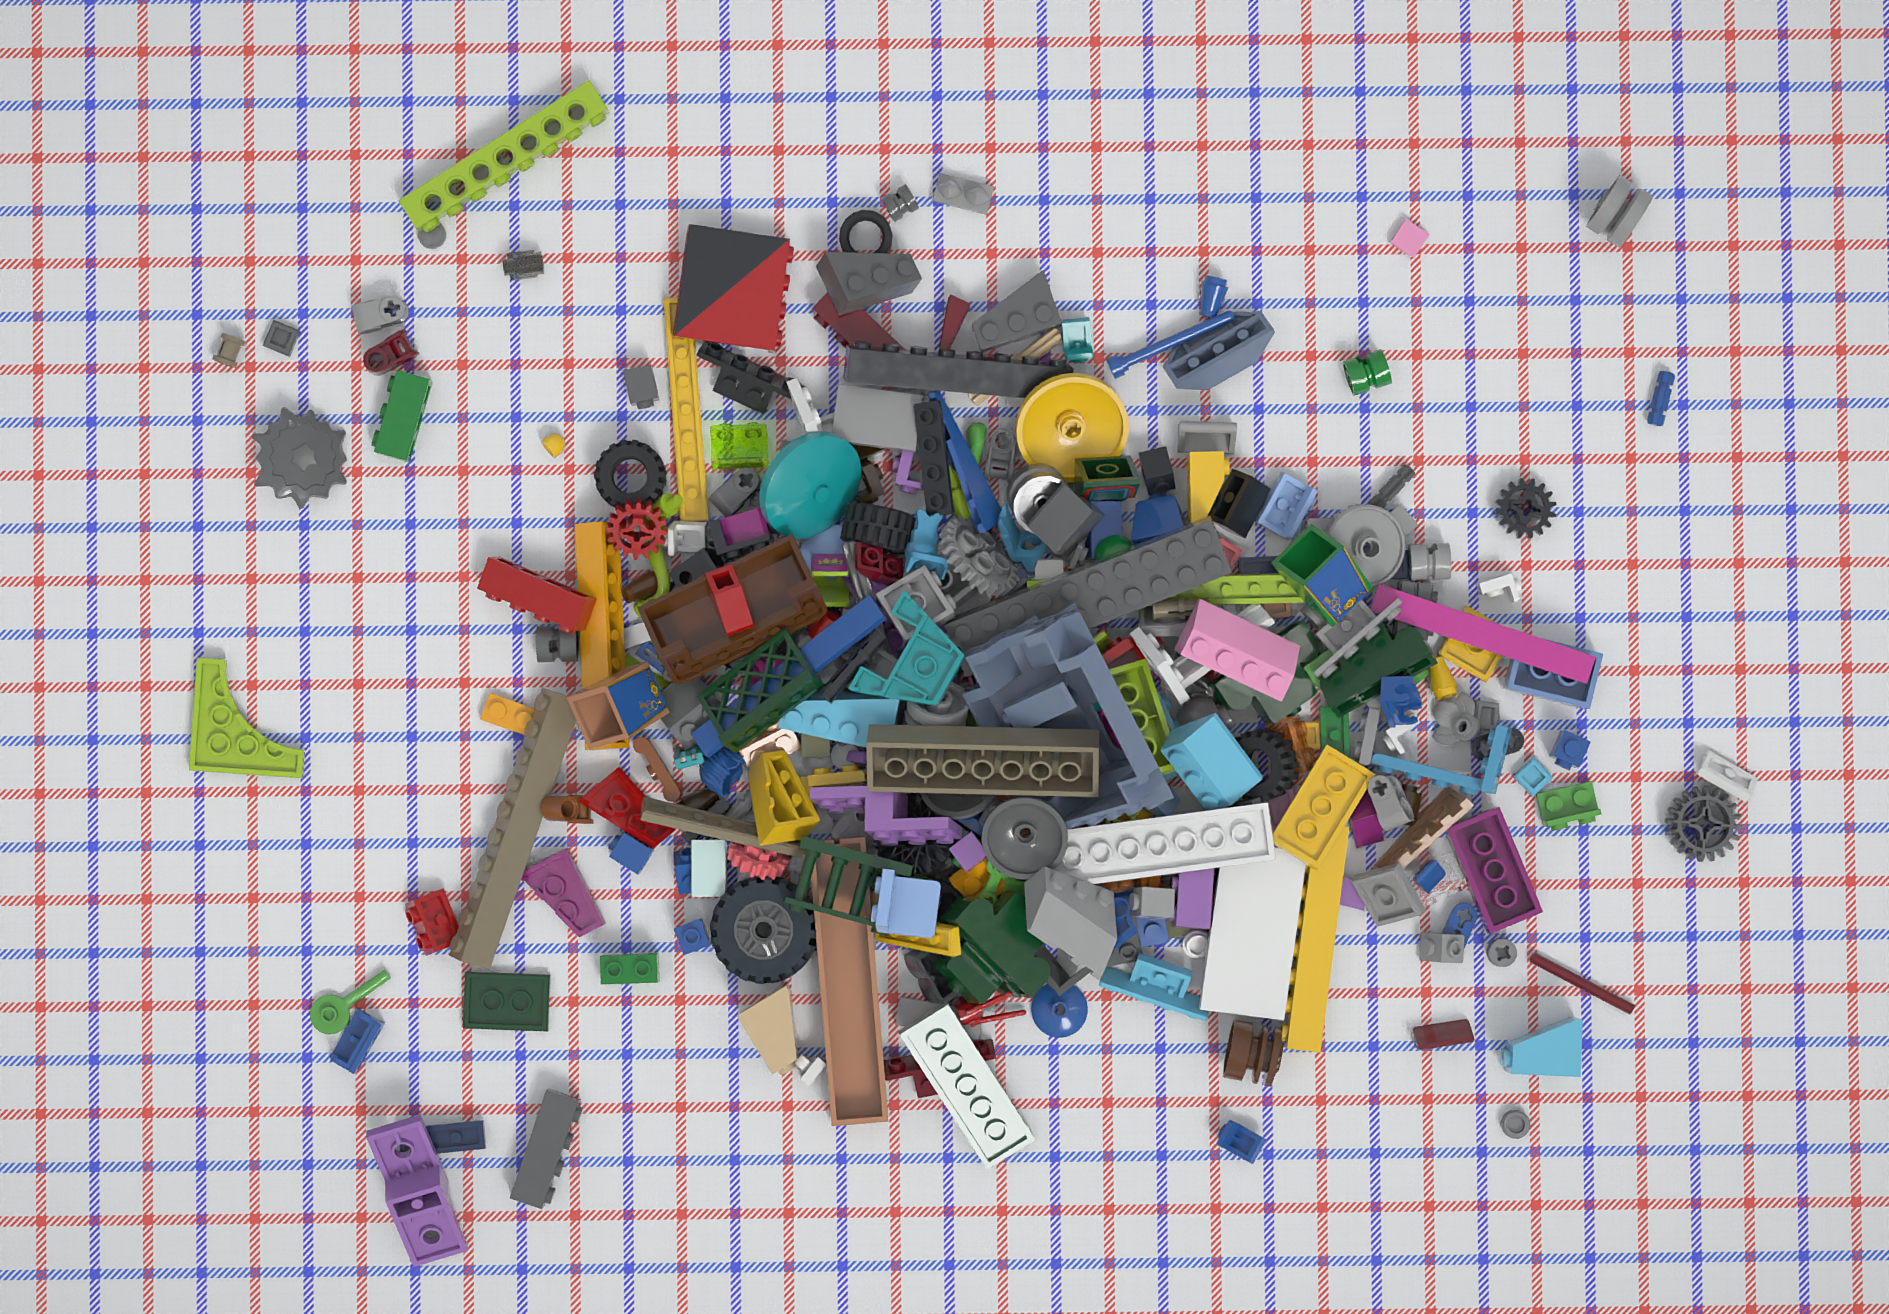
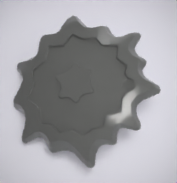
M282 407L279 421L269 422L268 430L265 433L252 435V439L261 446V450L256 456V460L261 465V472L254 482V486L272 487L277 499L292 497L300 509L304 508L311 497L327 499L332 486L347 484V480L341 472L342 465L347 461V457L342 449L346 431L332 430L329 422L326 420L317 421L313 410H309L303 416H297L286 407Z

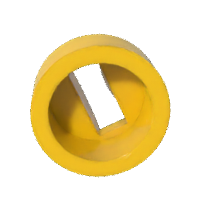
M552 433L541 440V444L553 458H556L564 451L565 440L559 434Z

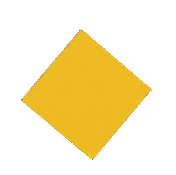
M1467 605L1464 607L1462 611L1464 613L1494 622ZM1450 638L1445 639L1437 653L1487 683L1502 657L1501 655Z

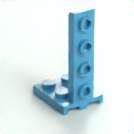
M1497 725L1496 730H1490L1487 746H1491L1489 757L1483 758L1480 773L1484 774L1483 779L1379 753L1373 755L1371 763L1378 765L1377 771L1393 774L1394 769L1404 771L1405 778L1421 781L1422 776L1432 778L1433 785L1448 788L1449 783L1459 785L1460 792L1476 795L1477 790L1496 794L1512 728Z

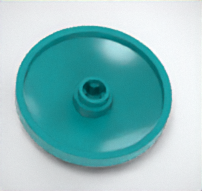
M826 431L805 434L786 445L770 463L761 483L759 501L761 512L766 522L786 537L793 534L795 539L813 537L832 527L844 516L846 505L853 503L854 496H856L860 486L861 463L856 450L839 435Z

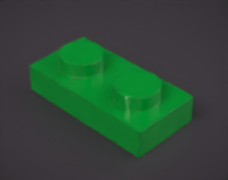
M1319 707L1320 753H1322L1326 745H1329L1350 758L1349 713L1338 718L1330 707Z

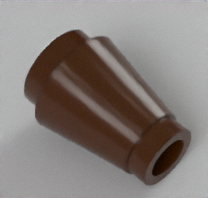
M646 570L621 589L622 596L627 603L647 599L656 594L658 582L654 571Z

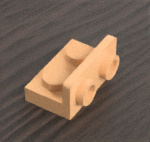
M778 720L741 748L739 752L741 755H744L743 758L750 769L762 753L785 750L787 755L801 749V744L795 733L778 728Z

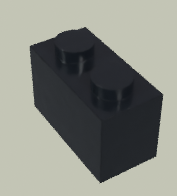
M1232 468L1208 516H1211L1213 523L1246 539L1271 488L1253 476Z

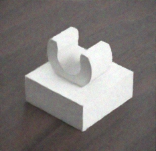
M801 1054L794 1063L805 1071L800 1080L810 1086L825 1067L826 1061L818 1055L812 1062L804 1054Z

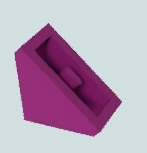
M761 508L720 519L727 546L769 534Z
M1367 788L1348 819L1356 848L1384 841L1382 826L1378 821L1376 809Z

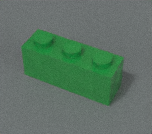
M398 370L395 376L391 375L387 386V392H390L388 403L382 404L379 419L383 420L380 431L375 430L371 445L375 447V453L410 463L433 383L430 379Z

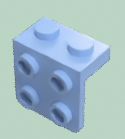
M883 869L882 877H877L875 884V894H879L878 905H873L871 922H876L877 932L932 938L935 935L941 890L940 883L931 880L897 877L895 870Z

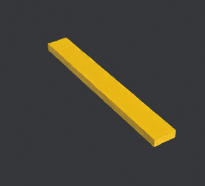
M678 297L663 298L678 494L683 498V503L679 506L680 521L704 522L709 521L696 342L694 339L687 338L684 340L672 339Z

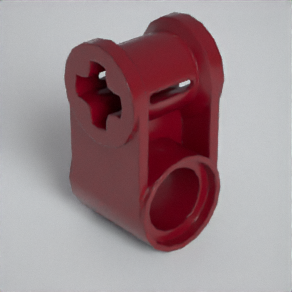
M406 329L392 334L383 342L365 352L363 363L371 374L376 376L383 375L413 360L420 354L418 350L413 349L406 336ZM398 343H401L402 347L405 350L404 353L400 349ZM374 355L384 357V364L380 368L370 367L369 362Z

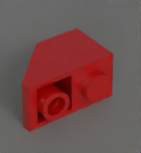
M732 564L705 573L708 594L726 636L753 628V621L743 589Z

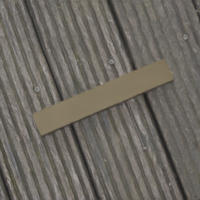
M643 797L641 804L642 821L805 859L806 854H803L804 848L799 847L800 840L760 846L757 827L754 822Z

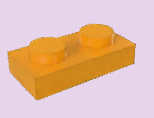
M489 693L480 719L525 735V727L531 720L535 708Z

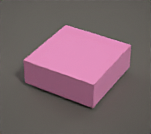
M1406 219L1390 244L1411 258H1414L1430 234Z

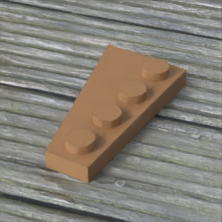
M1444 788L1418 816L1413 826H1409L1372 866L1371 870L1395 863H1400L1402 868H1405L1474 805L1452 788Z

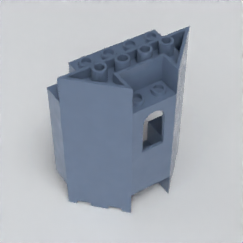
M1075 602L1058 614L1040 620L1035 615L1011 630L1009 628L990 638L987 643L964 651L965 658L978 683L962 695L978 727H1007L1001 715L1005 713L1003 710L1005 703L1059 673L1065 672L1078 695L1077 707L1032 728L1100 730L1098 797L1014 795L1015 797L1030 796L1048 802L1062 815L1067 829L1083 824L1091 827L1103 821L1104 818L1112 821L1125 812L1127 815H1132L1145 806L1147 810H1150L1162 804L1163 801L1174 798ZM1099 702L1123 750L1117 748L1112 743L1092 703Z

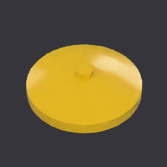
M1067 373L1054 376L1036 386L1022 402L1015 423L1017 444L1028 465L1044 463L1052 466L1063 475L1066 482H1075V459L1120 456L1126 445L1129 433L1128 415L1117 392L1103 380L1081 373Z

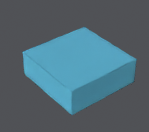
M1534 757L1512 776L1531 797L1536 795L1553 778Z

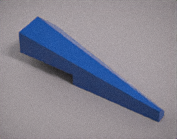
M940 391L928 392L930 402L941 401L948 460L952 473L958 476L974 530L979 534L986 532L998 524V518L1002 509Z

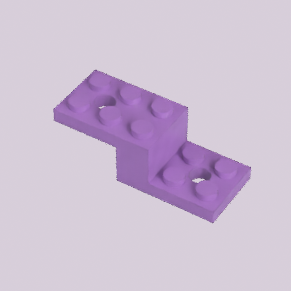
M867 786L810 788V799L818 804L820 808L827 810V813L842 814L844 809H854V812L865 813V832L870 834L873 839L881 842V845L894 846L898 845V841H909V844L923 845L926 844V840H936V843L951 844L953 839H962V827L949 817L907 818L908 796L903 792H867Z
M421 1114L367 1130L366 1138L385 1180V1202L413 1267L468 1251V1244L449 1202L448 1178ZM401 1144L410 1147L406 1152H400L395 1148ZM429 1230L439 1233L436 1237L432 1238L424 1235Z

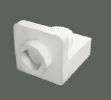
M1512 573L1476 584L1479 595L1486 593L1488 598L1503 594L1504 587L1507 588L1511 603L1519 601V594H1522L1520 582L1517 577L1513 578Z

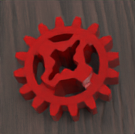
M637 498L636 504H631L630 500L626 499L624 508L617 504L615 506L617 514H609V521L611 523L606 524V531L610 532L608 534V542L615 541L613 550L623 549L624 558L629 553H632L634 560L638 559L639 554H643L647 559L649 558L650 550L657 554L659 552L658 544L665 545L666 538L663 535L668 534V527L664 526L667 523L666 516H660V507L652 509V501L649 500L645 505H642L640 498ZM644 515L650 517L652 520H648ZM635 526L640 527L639 532L634 531Z

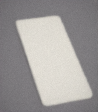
M644 622L624 628L625 649L651 641Z

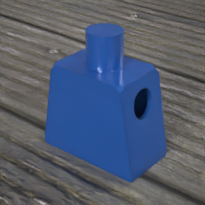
M1166 493L1150 495V499L1138 501L1135 504L1131 535L1133 545L1186 525L1181 507L1175 495L1166 496Z

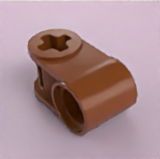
M584 795L547 796L542 802L541 813L548 821L578 824L594 823V820L591 819V809L578 802Z

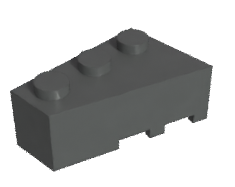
M825 252L816 265L839 316L911 294L922 280L911 254Z

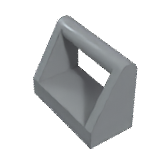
M1180 421L1178 424L1177 452L1224 451V454H1234L1237 423Z

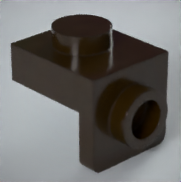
M866 458L860 461L861 476L866 488L857 492L856 496H854V501L873 504L879 500V496L885 494L880 482L883 479V474L877 463L873 464Z

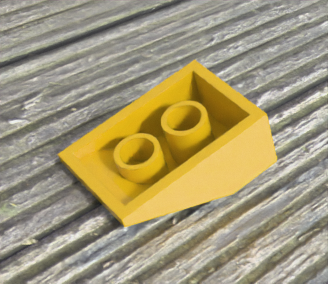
M1224 451L1189 452L1186 456L1188 524L1207 517L1224 482V477L1229 475V458H1224Z

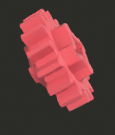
M730 842L727 851V859L732 861L731 865L733 867H739V872H748L750 877L756 876V878L764 880L765 876H769L772 880L776 876L782 877L789 863V855L735 842Z

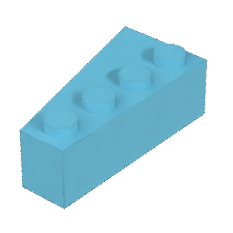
M842 691L833 703L830 704L818 692H815L779 719L778 728L867 748L869 724L898 725L902 700Z

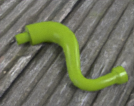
M665 493L652 503V509L660 507V516H666L668 520L678 513L679 506L683 503V498L679 494L673 496L670 493ZM644 515L648 520H652L650 517ZM658 544L659 552L656 554L650 550L648 558L657 578L658 589L654 596L634 603V611L640 617L641 615L637 607L651 599H656L669 593L670 576L660 544Z

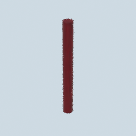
M1535 952L1530 958V963L1629 1015L1633 1012L1634 1004Z

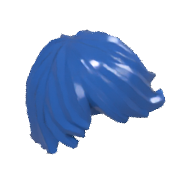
M724 746L711 757L704 756V762L699 764V774L702 782L711 791H714L717 795L719 794L721 798L730 795L729 790L732 789L734 783L740 780L743 774L742 766L745 760L742 757L744 755H741L739 751L735 753Z

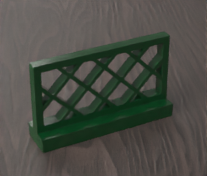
M784 628L699 693L697 698L720 736L718 738L722 745L736 753L823 687L824 683L820 676L813 671L790 631ZM786 639L789 644L787 655H775L777 645ZM760 658L767 659L764 673L753 672L757 660ZM774 660L785 661L782 676L771 674ZM792 662L800 663L804 669L796 677H788ZM738 675L745 676L742 690L731 689L735 677ZM752 677L763 678L759 693L749 691ZM769 679L780 680L779 689L774 694H766ZM716 692L723 693L720 707H712L707 700ZM729 694L740 695L737 710L726 708ZM747 696L758 697L756 708L752 711H744ZM725 713L736 714L734 724L725 730L722 725Z

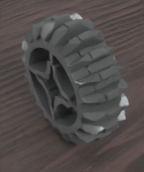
M1697 786L1692 787V796L1688 791L1684 790L1681 792L1684 801L1677 797L1673 799L1674 804L1678 808L1668 807L1667 809L1669 813L1674 814V818H1665V823L1673 824V828L1665 830V833H1675L1676 836L1669 843L1675 845L1680 842L1681 845L1677 848V853L1682 854L1688 849L1686 858L1689 860L1697 853V861L1703 862L1706 853L1709 861H1715V851L1719 857H1724L1725 851L1722 847L1733 850L1734 846L1729 842V839L1738 841L1740 836L1733 834V829H1742V825L1734 824V819L1742 817L1741 813L1732 814L1731 811L1737 807V804L1731 803L1726 805L1730 799L1728 794L1723 795L1719 799L1721 791L1719 788H1715L1711 795L1709 786H1703L1702 794H1700ZM1701 800L1700 807H1698L1697 814L1694 817L1682 818L1684 812L1691 804ZM1710 802L1714 803L1721 810L1725 821H1718L1713 818L1711 808L1709 807ZM1704 816L1705 821L1714 823L1716 826H1709L1702 832V827L1690 824V822H1698ZM1682 826L1694 830L1697 846L1687 840ZM1717 829L1724 830L1721 838L1715 844L1706 847V841H1709L1712 831Z

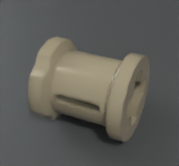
M222 333V342L217 355H213L212 360L236 368L237 363L235 361L241 346L245 345V341Z

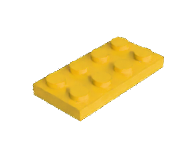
M1326 745L1273 832L1274 845L1317 871L1368 788V783L1375 776V773Z

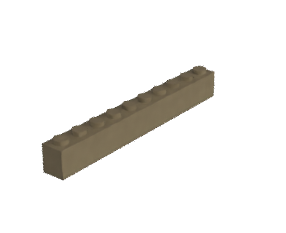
M542 687L541 692L535 699V709L531 720L525 727V738L522 747L516 753V764L512 774L507 779V790L503 801L498 805L497 818L494 827L488 834V844L485 853L479 860V870L476 879L469 888V899L466 908L460 914L458 931L450 943L451 951L449 956L459 961L488 970L491 968L543 818L541 813L542 802L547 796L551 795L576 723L575 716L566 698L568 696Z

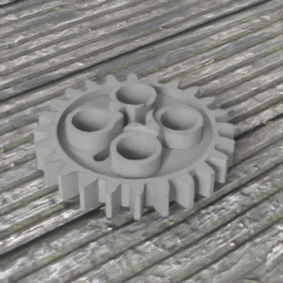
M962 516L958 519L954 517L941 529L942 533L939 537L942 540L939 544L945 548L942 553L949 556L946 562L955 566L953 571L955 573L959 572L962 575V581L966 579L969 581L970 588L976 586L980 594L985 591L988 597L994 594L998 598L1001 595L1005 596L1017 585L1016 581L1019 577L1016 573L1018 569L1013 566L1015 563L1009 558L1007 550L1003 548V542L996 540V533L991 535L988 530L979 534L974 530L970 517L964 520Z

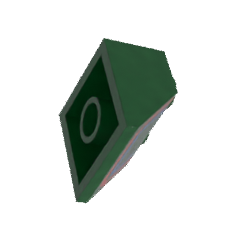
M1131 455L1075 459L1074 490L1089 502L1109 499L1125 501L1127 498H1135L1140 486V477Z

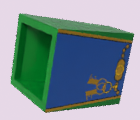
M1310 524L1271 562L1274 568L1314 614L1331 627L1335 626L1373 588L1346 548L1313 524Z

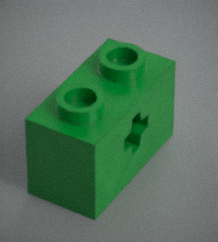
M659 953L601 955V985L660 982Z

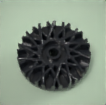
M920 793L906 794L908 796L907 818L941 817L927 807ZM953 839L951 844L936 843V840H926V844L923 845L909 844V841H898V845L894 846L881 845V842L876 840L877 846H874V849L878 851L877 856L912 865L910 877H921L936 871L947 861L951 855L949 848L955 844L956 839Z

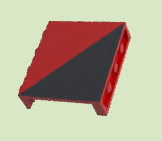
M689 224L687 227L672 339L684 340L687 338L769 350L768 353H773L775 347H780L783 331L778 330L779 319H784L786 312V302H782L783 291H788L790 275L785 274L787 263H792L794 247L789 246L790 239Z

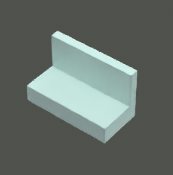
M691 840V897H721L726 892L725 840Z

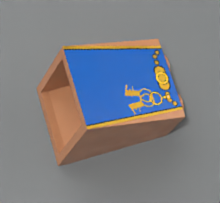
M648 661L626 667L566 697L589 749L630 738L670 713Z

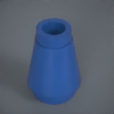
M1205 275L1204 282H1201L1200 315L1207 317L1217 316L1229 288L1226 287V279Z

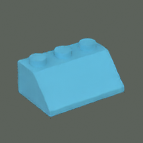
M1216 713L1172 729L1161 748V752L1206 811L1231 806L1263 778Z

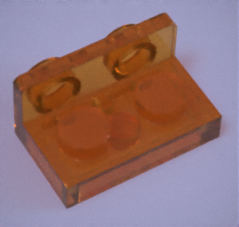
M1299 715L1284 718L1277 723L1265 724L1266 729H1274L1275 733L1281 732L1285 734L1284 740L1290 739L1293 742L1291 748L1296 751L1297 756H1295V759L1299 762L1300 766L1295 769V772L1303 773L1313 768L1315 755L1312 748L1308 747L1305 737L1308 735L1307 726L1304 720L1300 719Z

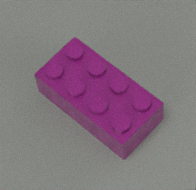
M1493 807L1459 821L1445 831L1486 933L1492 934L1543 913L1500 807Z

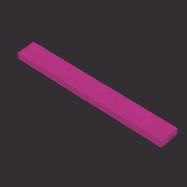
M1378 584L1370 608L1373 613L1380 614L1397 598H1400L1403 602L1399 606L1402 611L1394 620L1584 684L1588 682L1596 659L1595 656Z

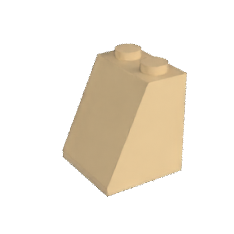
M786 984L737 1015L772 1075L776 1072H779L780 1075L787 1073L796 1066L794 1061L799 1057L791 989Z

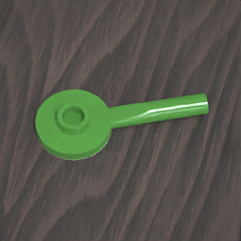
M385 969L344 998L332 994L318 998L310 1010V1019L313 1026L324 1034H336L342 1031L350 1020L349 1008L391 979L389 973Z

